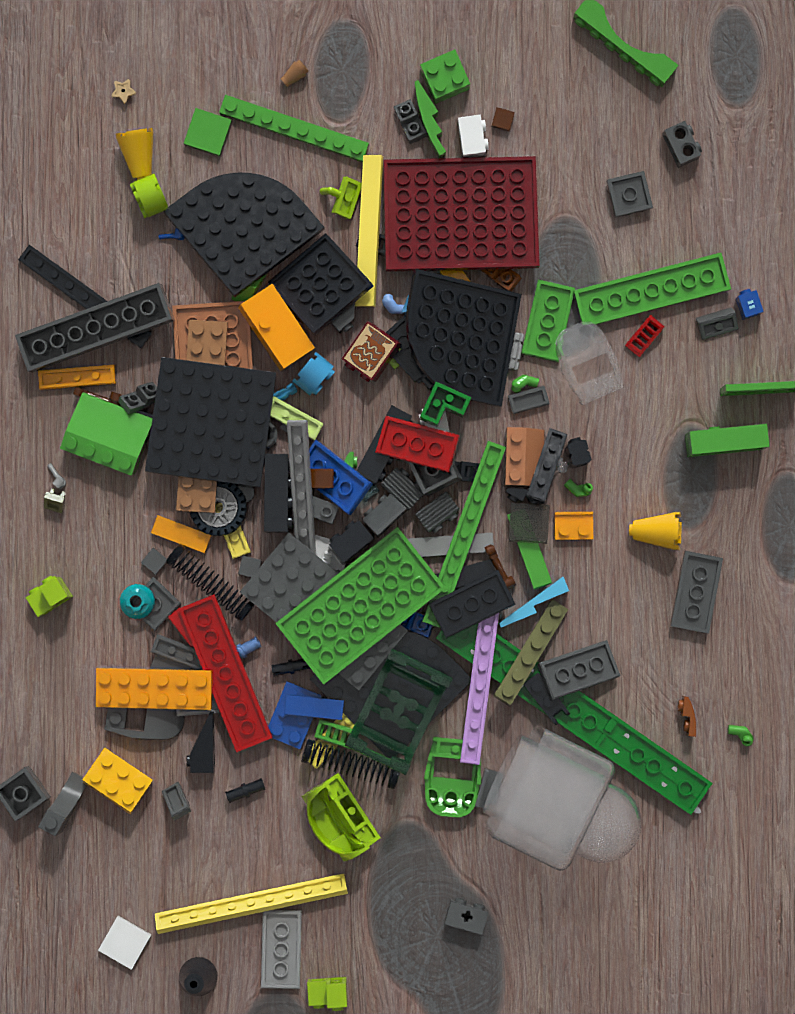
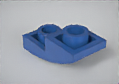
M417 612L401 623L404 628L429 638L434 628L433 625L422 622L424 615Z

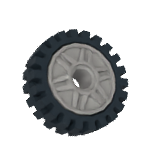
M217 482L216 503L220 502L223 504V510L220 513L190 512L193 522L201 531L213 536H224L234 532L242 525L247 513V503L242 491L235 484Z

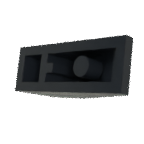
M210 711L190 755H187V767H190V773H214V711Z

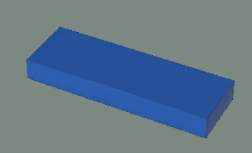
M286 695L284 714L342 720L344 700Z

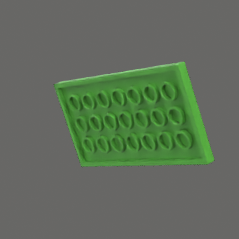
M397 527L275 624L324 685L446 587Z

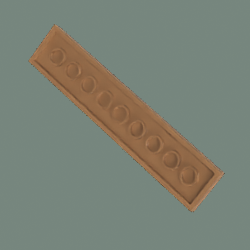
M189 320L186 360L225 365L228 322ZM178 476L176 511L215 513L217 482Z

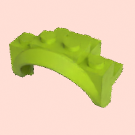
M336 773L322 784L317 785L301 796L307 805L308 821L314 834L324 846L339 854L343 861L359 856L368 850L370 845L381 838L339 773Z

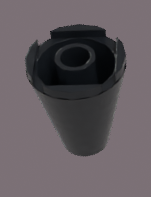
M204 957L191 958L180 969V985L190 995L204 996L210 993L217 983V970L213 963Z

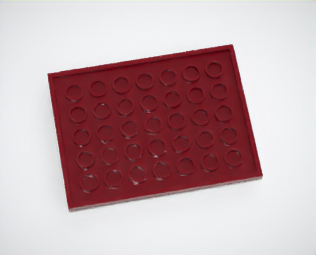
M536 156L384 160L386 272L414 271V269L439 271L539 268Z

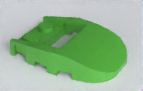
M433 737L424 777L425 798L429 809L440 816H466L474 809L479 786L481 785V759L479 765L473 764L472 780L433 777L435 757L460 759L463 739Z

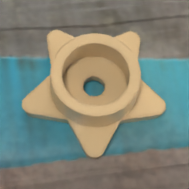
M128 79L123 83L114 82L116 89L112 93V97L120 98L124 104L130 96L136 94L130 88L131 80Z

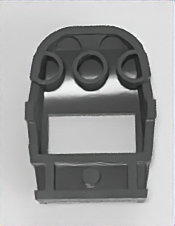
M108 707L104 730L140 740H169L176 737L182 731L185 716H176V709L147 708L144 732L125 729L128 708Z

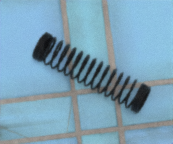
M179 544L169 555V557L166 560V563L169 564V566L172 565V568H176L178 566L177 572L183 570L182 576H185L188 573L186 580L192 578V584L198 581L196 584L197 588L203 584L201 591L207 589L206 595H209L211 592H213V595L222 583V581L224 580V578H222L219 581V583L208 593L211 586L218 578L219 574H217V576L204 588L205 584L207 583L211 575L214 573L213 570L207 576V578L201 584H199L207 570L210 568V566H208L206 570L194 581L196 575L205 564L204 562L189 577L190 573L192 572L196 564L200 561V559H198L194 563V565L186 573H184L192 559L195 557V555H193L192 558L179 570L183 561L190 553V551H188V553L182 558V560L175 565L177 559L185 550V546ZM227 582L215 596H217L218 602L222 600L220 607H223L228 602V604L225 607V610L227 611L232 607L230 614H233L237 611V613L235 614V618L238 619L239 622H241L255 604L249 601L241 610L245 602L248 600L247 598H245V600L233 611V609L243 596L241 594L229 606L230 602L237 594L239 589H237L233 593V595L223 604L224 600L234 587V585H232L231 588L219 599L220 595L222 594L226 586L229 584V582Z
M307 740L301 762L308 763L313 747V753L310 761V765H312L315 754L320 745L316 767L318 766L322 753L326 747L322 769L324 768L327 757L332 749L331 758L328 766V770H330L331 764L338 750L334 772H336L338 763L344 752L340 774L342 773L347 757L350 754L349 763L346 771L347 776L352 761L356 755L352 777H354L355 770L357 768L359 760L362 757L358 779L360 778L364 764L368 759L367 768L364 776L365 781L369 768L374 760L372 774L369 782H372L374 772L379 763V771L375 784L378 783L379 776L385 765V773L381 786L384 785L386 775L388 773L389 768L391 767V774L387 788L392 790L395 789L400 775V766L395 765L393 767V764L391 763L387 768V762H384L381 767V760H378V762L375 765V758H373L369 763V756H367L363 762V755H360V757L358 758L357 753H355L351 759V751H349L346 755L345 749H343L340 754L339 747L334 752L333 746H331L328 750V745L325 744L322 749L321 742L318 743L316 747L315 740Z

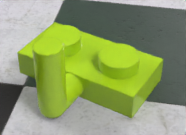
M346 176L343 177L339 190L333 187H324L319 192L321 195L336 197L331 213L345 219H351L362 183Z

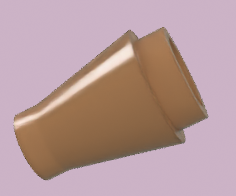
M300 60L294 61L280 79L289 87L291 84L306 77L309 70Z

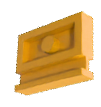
M554 512L555 540H593V512Z

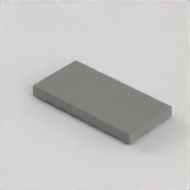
M274 909L263 912L261 988L300 989L302 910Z

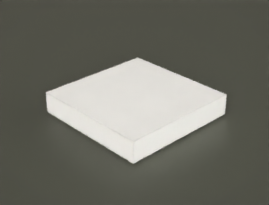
M117 916L98 951L132 970L151 934Z

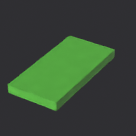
M538 280L521 354L559 362L574 296V287Z
M795 381L726 384L720 388V395L795 393Z

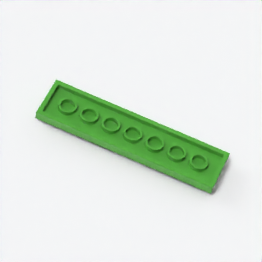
M717 253L574 290V296L582 327L586 328L729 291L731 286L722 253Z

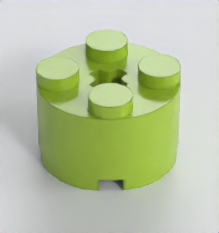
M155 174L130 184L144 219L161 213L168 207Z

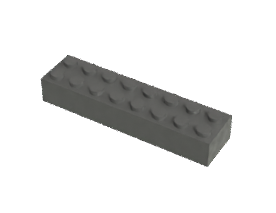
M157 283L19 333L15 337L27 371L33 373L171 323L175 319L163 285Z

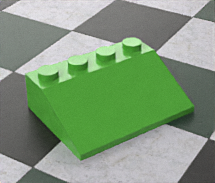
M83 392L65 431L60 449L132 476L137 472L151 431L153 418L137 412L128 415L123 407Z

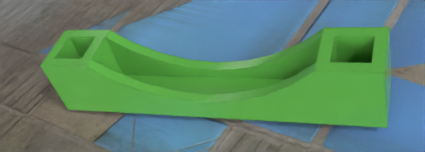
M584 0L574 13L573 19H575V23L579 27L588 29L593 38L602 40L610 51L615 50L620 54L619 57L624 62L633 64L635 66L634 69L642 75H647L650 82L655 86L663 87L676 71L678 64L665 54L643 52L631 47L617 36L607 20L604 7L596 0Z

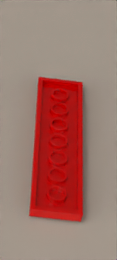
M215 594L179 608L178 610L202 669L212 670V693L236 752L273 738Z

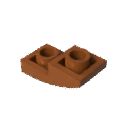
M511 269L480 270L506 291L512 292L522 279L519 274Z
M682 696V700L678 701L677 709L680 711L681 716H688L687 720H684L683 731L686 732L687 736L696 737V718L689 697Z

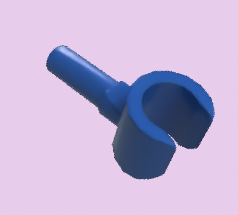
M177 228L175 229V234L159 235V239H185Z

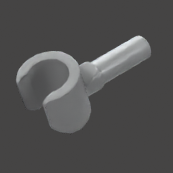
M50 463L47 466L56 478L52 483L61 490L65 486L66 480L57 473Z

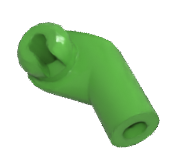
M569 479L564 484L576 497L588 496L593 491V486L590 483L577 485Z

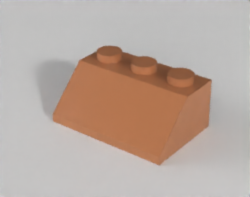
M522 427L506 428L504 486H530L544 445V430Z

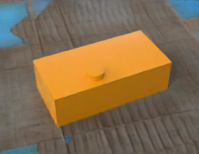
M273 284L238 307L280 371L315 349Z

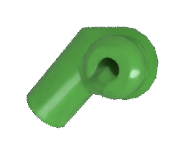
M521 375L512 381L511 389L513 392L518 393L526 385L537 388L539 378Z
M728 725V734L738 735L744 746L748 747L753 744V735L747 727Z

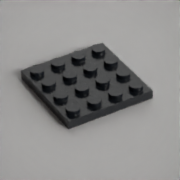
M326 233L268 281L270 285H274L285 303L315 336L374 287L371 281Z

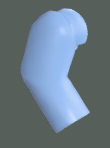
M385 294L382 303L387 311L391 314H403L401 312L404 305L397 304L391 294Z

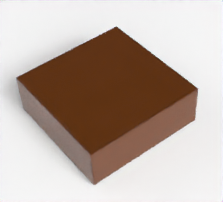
M496 107L491 127L510 132L515 112Z

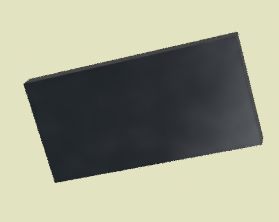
M499 570L429 603L446 639L515 605Z

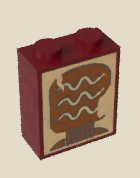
M367 321L342 357V360L346 362L345 366L350 370H358L361 373L360 377L367 382H370V380L376 382L402 344L372 322Z

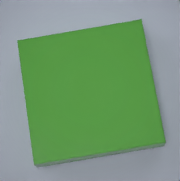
M195 108L183 144L220 156L232 120Z

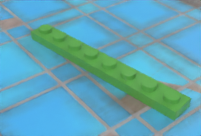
M225 95L219 111L221 115L363 162V155L366 154L369 146L368 142Z

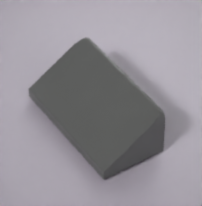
M727 308L696 318L702 340L739 329L736 312L733 308Z

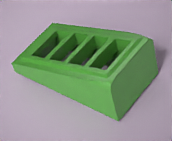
M319 719L314 737L353 749L359 730ZM325 725H328L326 735L323 736ZM333 727H334V728H335V732H334L333 738H330L332 729H333ZM340 730H343L341 740H338ZM348 732H349L350 735H349V738H348V742H345V741H346V738H347V734H348Z

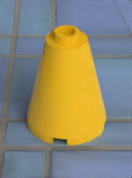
M153 128L115 134L130 173L137 180L152 174Z
M681 512L634 520L633 524L629 525V536H633V540L672 550H680L677 544H681L682 522H679L678 518L681 517Z

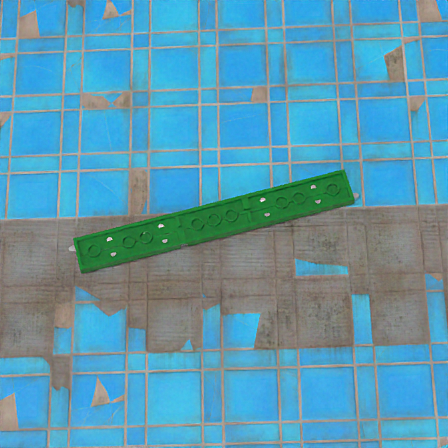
M478 624L447 639L441 630L436 639L473 664ZM497 633L491 677L501 683L521 650ZM539 662L535 664L526 681L538 672L541 675L537 665ZM523 685L517 695L546 714ZM577 691L559 698L570 712V715L567 716L562 710L554 716L560 725L688 814L692 815L693 812L701 813L698 804L713 784L712 782L582 692Z

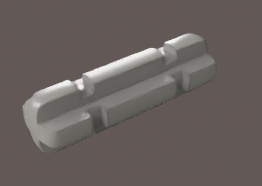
M516 332L509 363V369L511 370L519 369L520 362L518 360L521 358L523 346L521 342L524 341V334Z

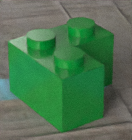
M435 382L421 413L420 420L438 427L445 410L463 418L471 397Z

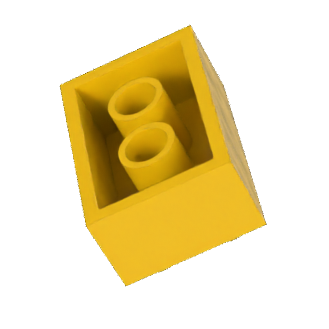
M106 748L103 749L82 779L84 784L130 815L153 783L151 778Z

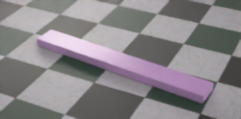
M499 613L478 623L460 763L480 764Z

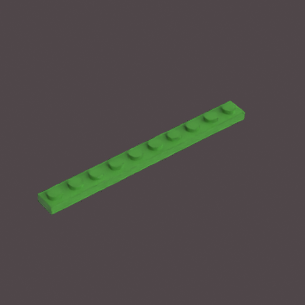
M488 441L438 576V579L446 588L432 598L429 603L455 590L506 449L504 446ZM428 604L422 622L440 628Z

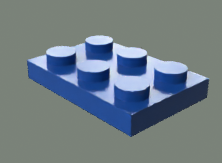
M286 681L269 723V729L273 739L301 749L314 717L284 714L286 695L322 698V695Z

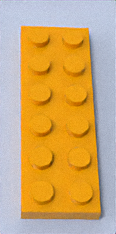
M96 668V707L211 710L212 670Z

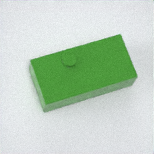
M767 424L720 428V426L709 427L708 430L690 431L685 434L687 457L757 451L770 447Z

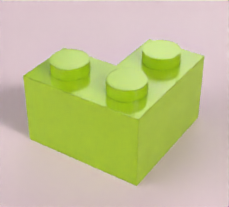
M49 576L42 581L43 585L37 586L28 592L30 595L26 599L37 617L44 616L73 597L61 577Z
M347 977L308 979L309 1006H313L314 1009H321L327 1005V1008H332V1011L344 1010V1007H347Z

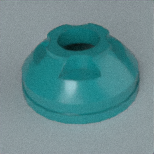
M130 585L121 594L120 607L124 614L130 618H145L154 609V594L145 585ZM135 595L139 596L142 600L139 607H133L130 603L131 598Z

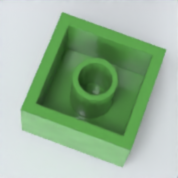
M455 49L420 64L421 74L435 104L470 90L469 79Z

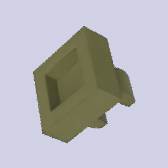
M52 488L50 493L46 492L44 496V508L62 513L65 507V492L62 491L59 496L55 494V489Z

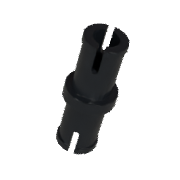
M289 659L288 662L271 665L274 677L288 673L292 675L297 671L311 669L304 659L294 661Z
M262 778L246 785L243 783L240 787L225 793L229 803L244 797L247 799L251 794L266 789Z

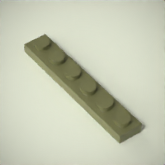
M553 599L549 602L493 695L495 698L509 707L511 706L567 613L568 609Z

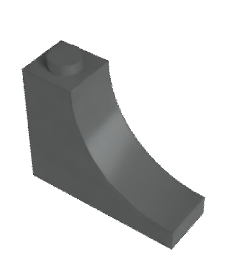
M75 772L71 773L60 794L46 811L38 826L39 828L54 836L63 832L87 787L82 781L83 776Z

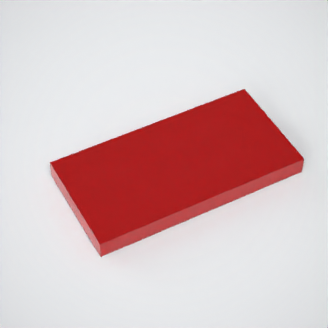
M386 416L375 453L450 473L460 435Z

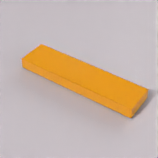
M115 365L38 370L39 390L116 384Z

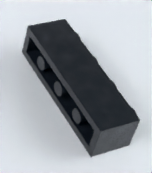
M391 405L386 416L413 423L411 421L412 415ZM384 420L357 469V472L374 484H377L378 481L382 482L386 475L384 471L386 465H391L394 460L392 457L375 453Z

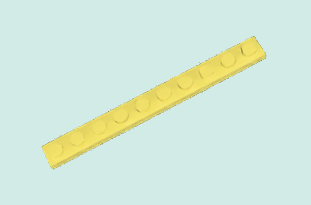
M339 874L155 913L156 930L158 934L348 894L345 875Z

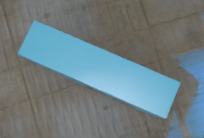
M564 577L558 579L499 622L500 628L537 613L534 605L568 592L569 589Z

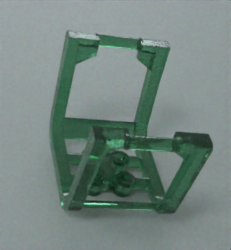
M392 648L345 746L406 775L419 742L443 693L449 688L453 678ZM407 664L431 676L430 680L439 684V686L400 666L405 667ZM391 672L434 693L428 708L418 704L417 700L413 698L408 699L400 695V692L397 690H390L382 686L388 673ZM379 693L388 697L391 702H398L394 706L393 712L388 707L382 708L374 704ZM405 706L409 711L415 710L424 715L419 725L409 721L406 716H400L404 712ZM370 710L379 714L383 720L389 719L397 723L402 729L407 728L414 731L415 734L409 747L363 725ZM361 734L404 755V758L400 759L392 756V759H389L367 748L368 743L358 738V735Z

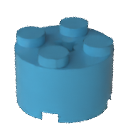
M317 352L314 353L316 358H310L297 374L300 378L292 380L309 396L312 393L316 395L323 387L321 382L324 379L329 380L335 372L332 369L334 366Z

